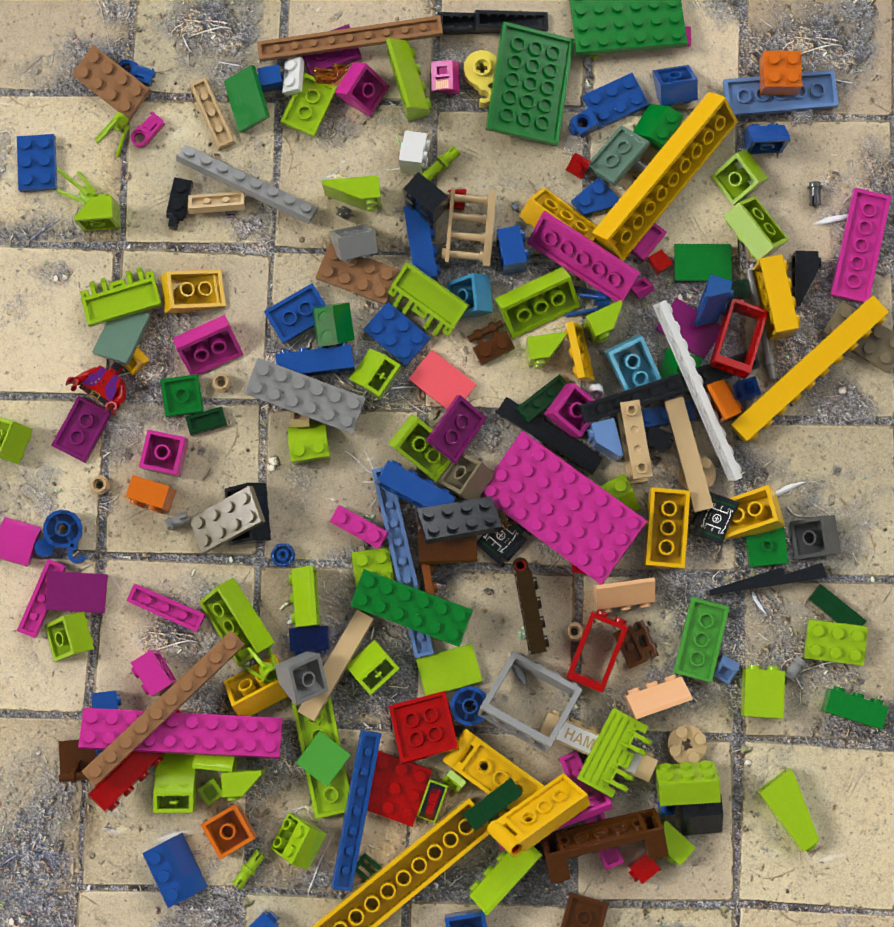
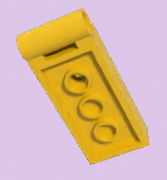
M466 728L457 739L459 749L448 752L442 760L487 794L491 793L509 778H512L522 792V795L506 807L509 810L544 787L542 783ZM482 763L488 764V768L486 770H482L480 768V765Z
M563 773L506 814L492 821L487 827V832L511 856L516 857L522 851L526 852L589 807L588 794Z

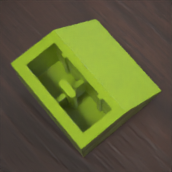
M370 348L349 380L381 401L402 369L400 364L385 354Z
M375 640L351 660L347 666V669L370 695L375 693L401 669Z
M288 812L270 849L291 865L309 870L327 834L313 824Z

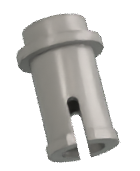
M186 511L173 517L168 516L164 520L168 531H174V528L190 523L189 517L181 520V518L187 516Z
M798 656L795 659L792 658L793 662L785 672V677L794 682L802 668L805 669L806 662Z

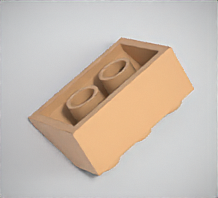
M654 577L592 587L595 609L607 613L613 612L612 608L620 607V611L632 609V605H639V608L651 607V603L656 602Z
M673 674L665 677V681L658 684L657 681L647 683V688L639 690V687L628 690V694L624 695L631 717L639 719L693 700L683 678L680 676L676 677Z

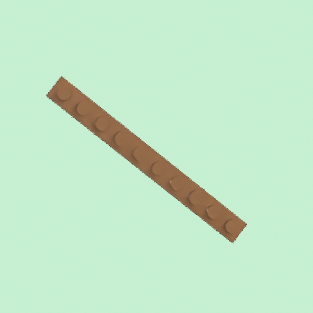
M438 15L257 41L259 60L263 62L386 44V39L388 38L410 41L443 36L441 16Z
M230 631L81 772L95 787L98 786L233 658L245 644Z

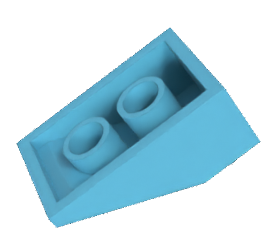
M637 334L604 350L606 358L624 391L662 379L643 336Z

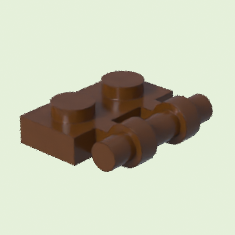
M501 320L495 323L491 322L487 327L481 330H474L473 334L467 336L470 343L477 340L479 344L473 347V351L481 366L515 349L507 331L501 334L498 332V329L504 327ZM492 333L494 337L484 342L482 337Z
M643 620L636 622L639 630L635 632L632 626L629 625L628 632L620 649L629 669L648 661L645 656L647 652L650 653L652 658L659 656L656 649L657 645L652 641L649 634L650 630L648 626H645ZM622 629L613 633L616 642L619 639ZM641 635L646 644L643 648H641L637 639Z

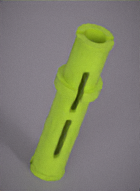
M452 146L445 154L438 156L437 160L422 175L429 181L433 180L441 171L448 169L449 165L461 153L455 146Z

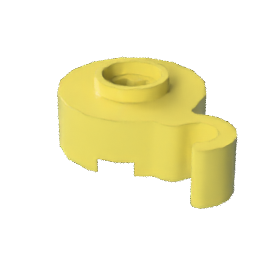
M484 50L471 53L465 60L463 69L465 82L474 87L480 95L487 96L485 99H479L480 108L489 107L497 58L493 53ZM480 68L485 69V70H484V73H480V70H478V69H480Z

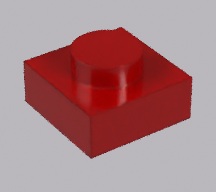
M575 152L566 171L582 179L591 161Z

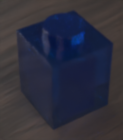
M755 376L737 381L733 385L736 397L740 403L756 399L761 395Z

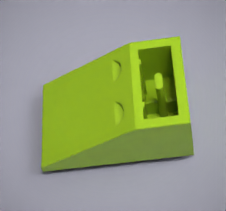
M165 753L162 756L164 760L156 767L153 813H193L197 811V769L192 768L195 755Z

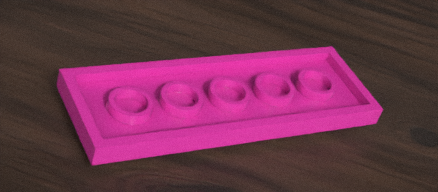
M859 188L853 189L830 296L861 304L870 298L891 196Z
M546 211L542 213L527 244L616 302L620 300L622 303L624 302L640 275L639 271Z

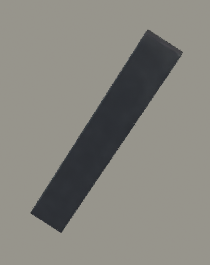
M508 397L504 399L496 414L593 475L603 459L601 456L538 416L527 424L516 411L519 404Z

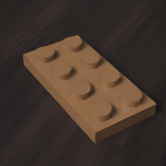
M92 45L72 73L76 79L115 110L125 115L129 120L132 119L152 91L94 45Z
M329 243L316 279L385 305L390 297V294L387 292L400 271L370 258H361V256L354 258L353 261L343 262V260L337 257L333 244Z

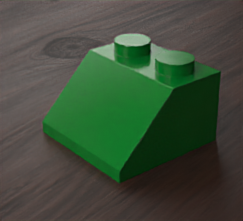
M649 104L633 132L650 141V147L660 151L677 131L685 115L669 106Z
M349 302L312 307L316 342L319 347L355 340Z

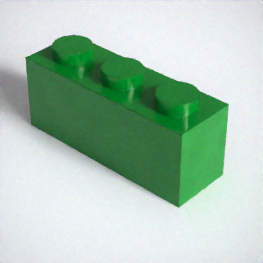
M834 686L833 689H826L821 711L876 729H883L889 706L883 705L882 700L871 698V701L866 700L863 694L853 692L850 695L845 693V689Z

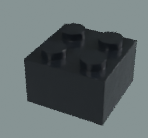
M419 172L403 188L405 205L411 210L415 209L420 213L419 216L425 222L430 221L434 224L448 208V196Z

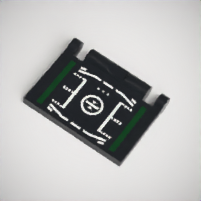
M710 492L714 508L696 512L691 525L698 527L697 531L689 529L688 533L722 545L739 502Z
M505 513L499 516L502 531L483 534L477 541V546L502 568L505 564L499 559L503 556L509 561L527 541V538L522 533L525 531L529 536L532 535V533Z

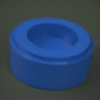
M41 538L35 543V553L39 557L47 558L53 554L55 547L50 545L45 538Z

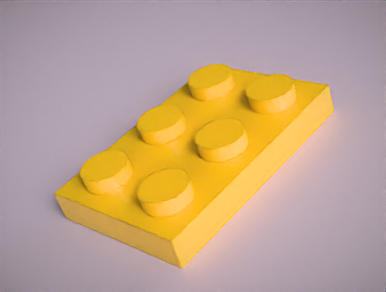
M574 321L566 323L567 329H565L566 338L570 341L571 345L569 347V354L575 363V366H573L574 375L587 383L593 382L595 378L584 328Z

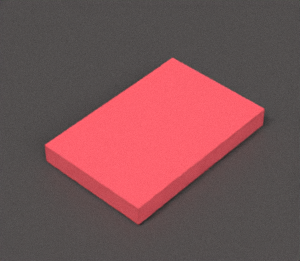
M433 350L430 351L408 379L446 410L457 395H461L466 399L477 386L476 383Z

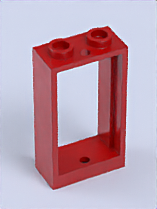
M732 299L727 304L709 366L745 379L751 373L769 311L764 310L763 307L747 304L742 299ZM732 311L757 320L744 363L720 355Z
M597 609V612H591L566 678L603 693L628 632L629 625L626 624V620L616 617L614 620L607 617V612ZM595 619L622 629L602 681L575 671Z

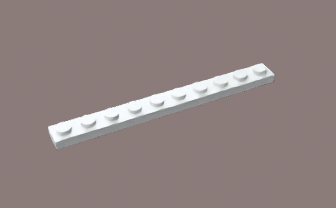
M666 300L654 304L653 308L728 481H736L743 478L741 467L733 456L734 451L725 438L726 432L719 424V416L710 403V395L703 387V379L696 371L695 360L687 350L688 344L681 336L678 322L674 320L671 305Z

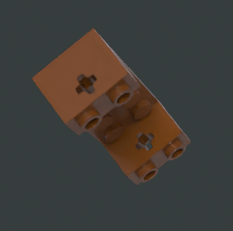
M655 808L554 831L540 841L551 884L562 883L571 879L567 858H577L580 855L597 853L610 848L614 849L626 844H636L639 841H642L649 861L669 856L664 828Z

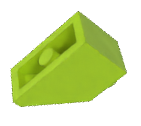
M663 818L661 823L664 828L669 856L665 858L673 865L677 862L681 866L696 847Z

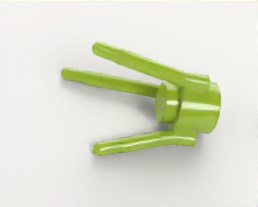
M117 112L105 128L96 136V143L99 144L112 128L118 132L123 130L116 152V157H119L126 134L130 129V126L127 125L130 120L122 113Z
M57 168V172L80 190L78 192L80 198L60 189H57L56 192L80 202L83 206L92 197L98 196L97 190L80 171H77V174L86 185L83 187L60 168Z
M248 647L247 650L260 665L259 673L246 665H243L242 668L261 679L263 683L276 680L275 665L277 663L271 648L269 647L267 650L272 663H263L258 655Z

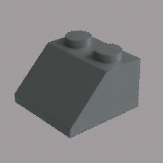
M824 515L790 522L796 560L841 554L835 515Z

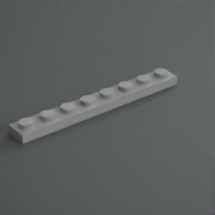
M185 145L176 155L177 162L307 224L317 214V207L190 146Z

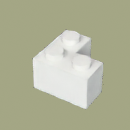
M405 131L399 156L400 172L417 174L419 172L422 174L423 169H427V153L430 149V140H427V133Z

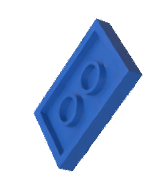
M633 72L582 96L586 107L591 109L599 121L598 130L649 106Z
M54 134L17 136L18 190L20 192L57 190L56 136Z
M311 283L266 309L264 313L281 342L285 344L313 328L312 307L324 306L326 304L314 284Z
M389 302L383 306L363 329L367 335L405 367L431 340L426 333Z

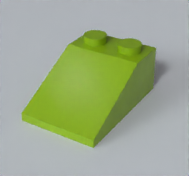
M379 175L322 180L324 194L327 197L362 210H367L368 212L382 209Z
M411 414L387 444L436 482L451 462L426 442L432 429L418 417Z

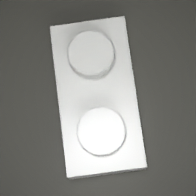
M301 57L285 61L282 93L286 97L302 92L304 60Z

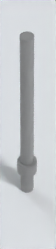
M746 271L753 305L761 306L754 271ZM764 326L760 339L764 354L763 363L764 367L767 368L769 381L777 379L774 368L776 363L774 356L771 354L766 326Z

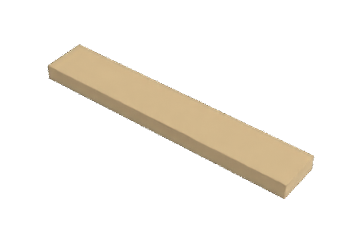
M679 397L664 401L687 490L690 491L693 512L696 513L714 508L684 398Z
M356 610L323 667L329 691L303 702L297 711L298 713L314 722L317 720L374 622V618Z

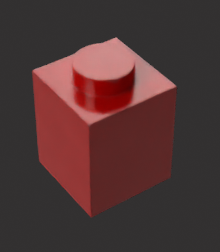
M646 851L628 865L631 869L628 872L635 882L639 880L642 884L661 870L654 860L649 861Z

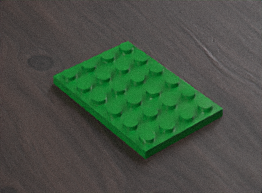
M569 0L576 56L687 47L688 42L681 0Z
M508 22L502 23L485 130L547 145H558L574 39Z

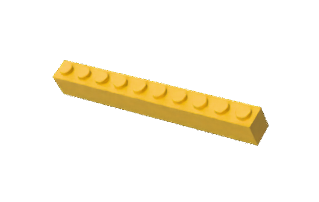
M874 295L871 296L734 420L729 427L743 442L748 440L752 442L760 435L758 431L762 427L766 429L774 422L772 418L776 414L781 416L788 409L786 407L787 404L790 402L794 404L802 397L800 393L804 389L808 391L816 384L814 380L818 376L824 377L830 371L828 367L831 364L837 365L844 358L842 354L847 350L851 352L859 345L857 341L861 337L863 339L867 338L873 332L871 328L875 324L880 326L887 319L885 315L889 311Z

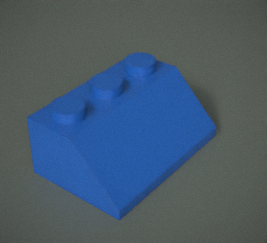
M183 832L142 853L167 908L184 901L208 887Z

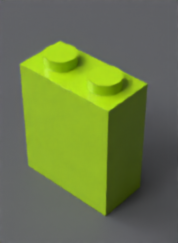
M748 665V669H742L741 716L784 719L785 671H779L777 666H767V670H762L760 665Z

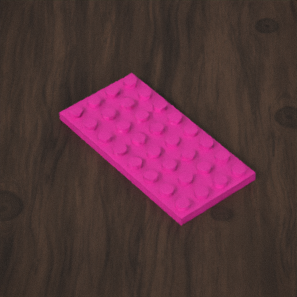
M521 431L493 471L495 475L481 494L483 498L491 496L495 507L600 585H603L648 522L524 431Z

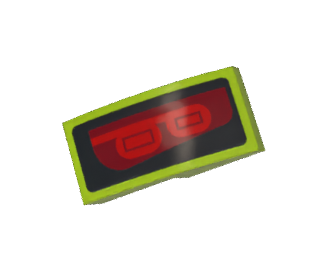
M429 779L417 817L436 822L448 785Z

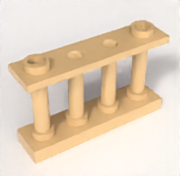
M451 186V192H447L448 203H450L446 248H442V259H445L446 265H449V258L479 260L480 263H483L482 268H490L497 190H489V195H485V197L455 194V187ZM454 202L484 204V206H488L487 214L453 213ZM453 221L482 223V225H486V231L482 232V234L452 232ZM451 239L481 242V244H484V251H480V253L451 251Z
M640 400L620 402L621 412L616 414L624 454L627 480L630 484L647 482V477H653Z

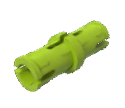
M255 849L247 863H243L241 866L242 870L232 881V884L236 886L242 880L237 887L242 890L249 878L255 875V870L266 856L263 853L260 854V851Z

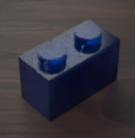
M330 626L289 628L290 652H295V656L307 651L326 654V650H331Z

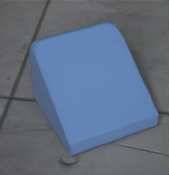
M722 655L715 667L714 677L729 685L739 671L740 664Z

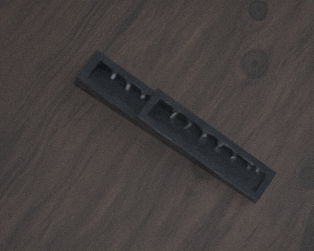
M475 10L474 13H437V16H441L443 35L501 33L503 22L540 31H548V12Z
M823 563L785 574L783 567L708 590L706 594L710 596L827 578Z

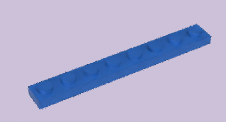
M360 730L331 884L333 890L352 892L381 739L380 732Z

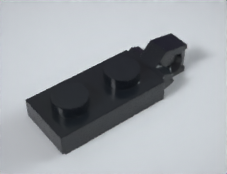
M174 177L166 211V217L169 218L168 227L172 230H177L179 221H183L186 218L188 195H191L193 188L192 180Z

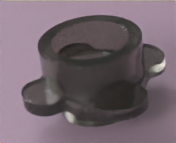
M344 205L341 208L336 206V209H338L336 212L337 216L347 221L355 216L351 214L352 210Z

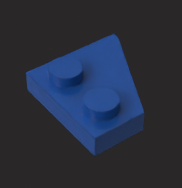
M598 177L571 200V203L583 216H587L594 212H602L612 208L620 198Z

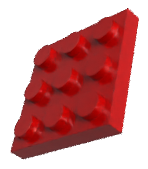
M446 691L389 706L401 764L459 749Z
M378 750L367 811L413 827L432 769L413 762L401 764L399 757Z

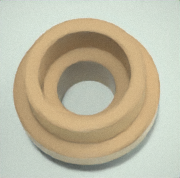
M219 373L213 377L212 386L218 392H225L231 387V379L227 374ZM220 380H225L223 386H219Z
M95 476L90 482V488L95 494L102 495L109 490V480L104 476ZM99 482H103V487L101 489H98L97 484Z
M578 622L569 623L565 628L566 637L574 642L581 640L584 633L583 626ZM572 628H576L578 630V634L576 636L571 634Z

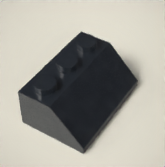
M244 483L224 488L225 498L247 486H253L266 521L230 540L229 545L260 543L271 540L266 483Z

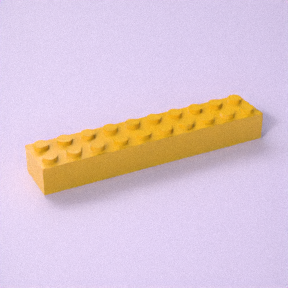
M708 92L593 230L592 234L603 249L624 261L735 127L738 120L726 97Z
M467 797L317 920L312 927H377L489 835L487 827L490 822L487 821L476 831L473 830L463 816V813L475 805L472 799Z

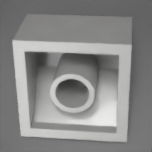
M366 224L329 231L336 255L343 262L353 261L354 258L360 256L361 258H369L373 256L372 254L378 253L375 232Z
M304 652L275 665L279 684L295 705H299L329 691L320 653Z

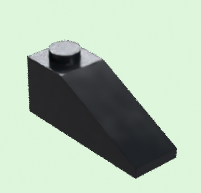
M795 251L792 255V296L796 300L795 311L800 307L812 281L821 268V257H819L818 251Z

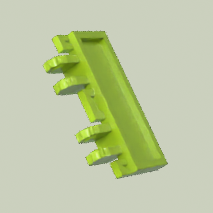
M409 261L405 263L387 292L392 297H395L398 292L400 293L393 303L395 308L400 306L404 297L409 299L402 311L404 315L408 314L411 308L413 312L423 319L430 314L423 329H429L435 318L440 321L433 331V336L435 337L438 336L442 329V333L449 337L470 306Z
M137 268L140 280L134 282L130 270L125 271L128 281L127 285L125 279L109 283L108 287L107 280L101 278L100 282L103 292L100 293L97 292L96 283L94 281L89 282L92 295L89 294L88 289L80 291L88 326H96L163 306L153 270L145 272L147 278L145 279L142 268Z
M613 707L577 779L612 798L616 790L609 787V784L627 792L629 788L622 783L614 781L613 778L618 773L629 781L634 780L635 777L618 769V766L626 770L628 769L635 755L627 751L628 748L646 756L647 752L631 743L634 737H636L643 743L651 745L653 741L636 733L638 730L645 734L649 726Z

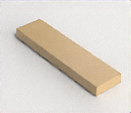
M204 77L190 83V88L218 150L220 151L236 144L207 78Z

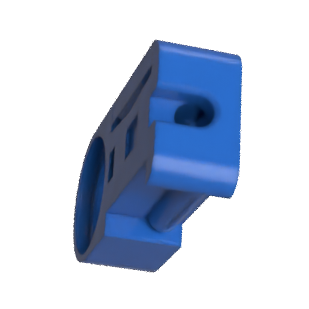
M127 59L121 60L118 63L121 67L130 65V74L148 87L152 85V78L156 76L153 68L151 70Z

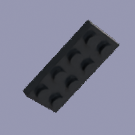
M491 496L418 508L416 511L426 544L502 531V524Z

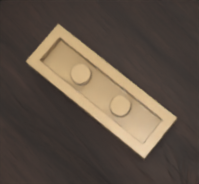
M242 192L188 195L189 214L245 210V194Z

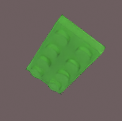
M691 597L673 673L712 683L729 613V606Z

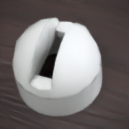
M599 383L591 384L588 389V395L593 399L602 398L604 396L602 385Z

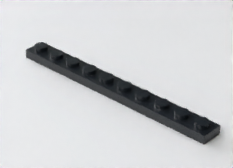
M747 352L728 358L744 363ZM757 354L755 356L752 370L760 368V363ZM709 364L696 368L697 373L703 379V386L735 376L710 367ZM681 372L578 405L583 423L586 424L620 413V402L640 400V406L688 391L689 389Z

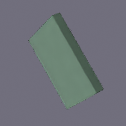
M621 125L590 160L591 164L588 170L616 186L651 146L650 141Z
M140 312L107 322L92 351L93 354L128 366L149 324L151 315Z

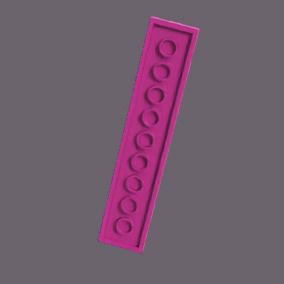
M83 708L78 748L104 750L145 711ZM175 712L133 752L280 759L283 718Z

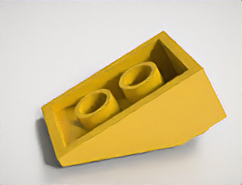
M221 269L166 271L160 276L165 314L185 313L226 306Z
M769 485L729 498L739 502V506L724 540L766 533L785 527L776 491Z

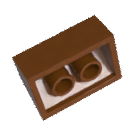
M418 521L419 564L478 562L477 536L426 544Z

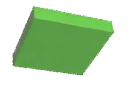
M319 731L296 764L328 787L351 754L322 731Z

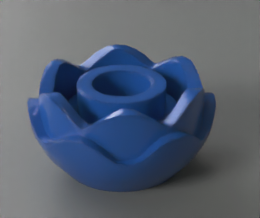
M280 543L272 550L271 559L276 566L287 567L293 563L295 551L289 544Z

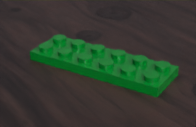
M363 569L350 604L352 607L460 647L473 613L472 609Z

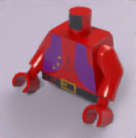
M115 361L109 370L99 365L82 372L76 377H68L66 380V386L73 384L71 391H75L77 385H80L79 388L105 405L106 413L112 409L113 416L117 414V409L126 400L125 381L118 377L124 367Z

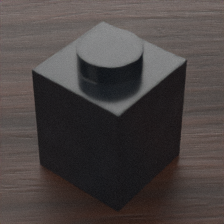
M650 425L646 433L648 448L662 454L666 449L670 450L673 439H671L672 433Z

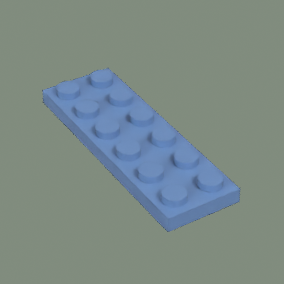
M834 70L802 73V88L798 95H760V76L724 79L722 82L724 97H726L736 117L832 109L839 106Z

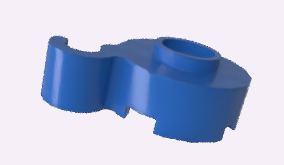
M68 510L52 512L47 516L43 524L45 539L50 545L58 549H68V558L72 563L80 564L86 560L84 555L78 559L73 557V553L78 549V542L83 533L81 520L75 513ZM60 525L68 526L66 534L58 533Z
M472 686L463 687L455 692L451 699L450 708L456 721L463 725L473 726L485 720L478 715V712L486 698V694L479 688ZM469 700H472L473 705L476 706L475 709L467 711V707L464 706L465 702L469 703Z

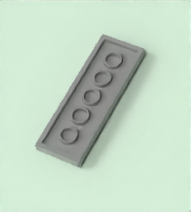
M260 358L256 361L244 394L351 434L354 432L366 400L363 396Z

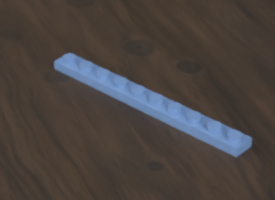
M383 467L372 470L374 483ZM375 484L385 530L389 532L387 539L397 582L419 589L398 496ZM408 628L415 658L434 654L430 636Z

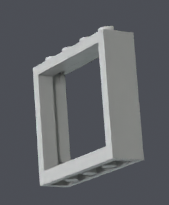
M513 651L480 706L478 715L548 754L583 689L577 683L569 682L562 678L559 673L549 671L541 663L533 662L526 655ZM513 664L572 696L550 737L543 735L490 705Z

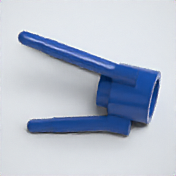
M574 286L575 290L589 293H579L578 296L593 299V306L597 307L566 313L565 317L598 311L610 305V297L601 291Z

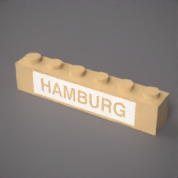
M555 710L552 713L547 711L539 732L550 737L562 713ZM573 718L570 721L566 720L555 741L589 755L600 730L592 726L586 729L581 726L582 722ZM628 748L627 751L635 755L627 770L621 766H618V769L649 782L658 760L653 758L655 754L645 750L647 754L643 756Z

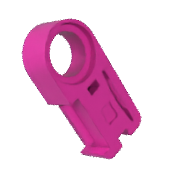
M150 112L151 116L132 132L131 141L135 147H146L165 126L164 121L154 112ZM139 134L145 136L142 143L135 142V137Z

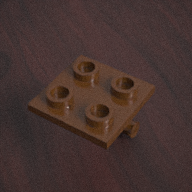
M79 739L59 741V782L71 781V783H77L80 780H88L81 771L96 758V750L79 749Z

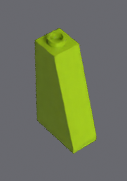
M786 768L756 792L797 848L802 852H810L817 846L816 843L819 841V837L794 772Z

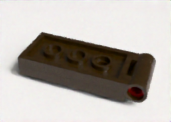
M519 557L513 561L511 570L515 576L529 655L546 652V648L549 647L548 636H544L542 629L546 626L544 616H540L539 609L542 608L540 596L536 597L535 592L538 589L537 578L532 576L527 560ZM521 564L523 569H518L516 565Z

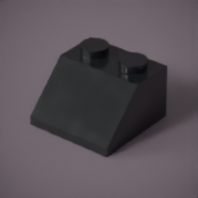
M722 796L720 803L679 805L683 836L722 832Z

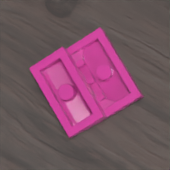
M4 517L0 526V559L28 567L35 553V543L42 532L41 527Z

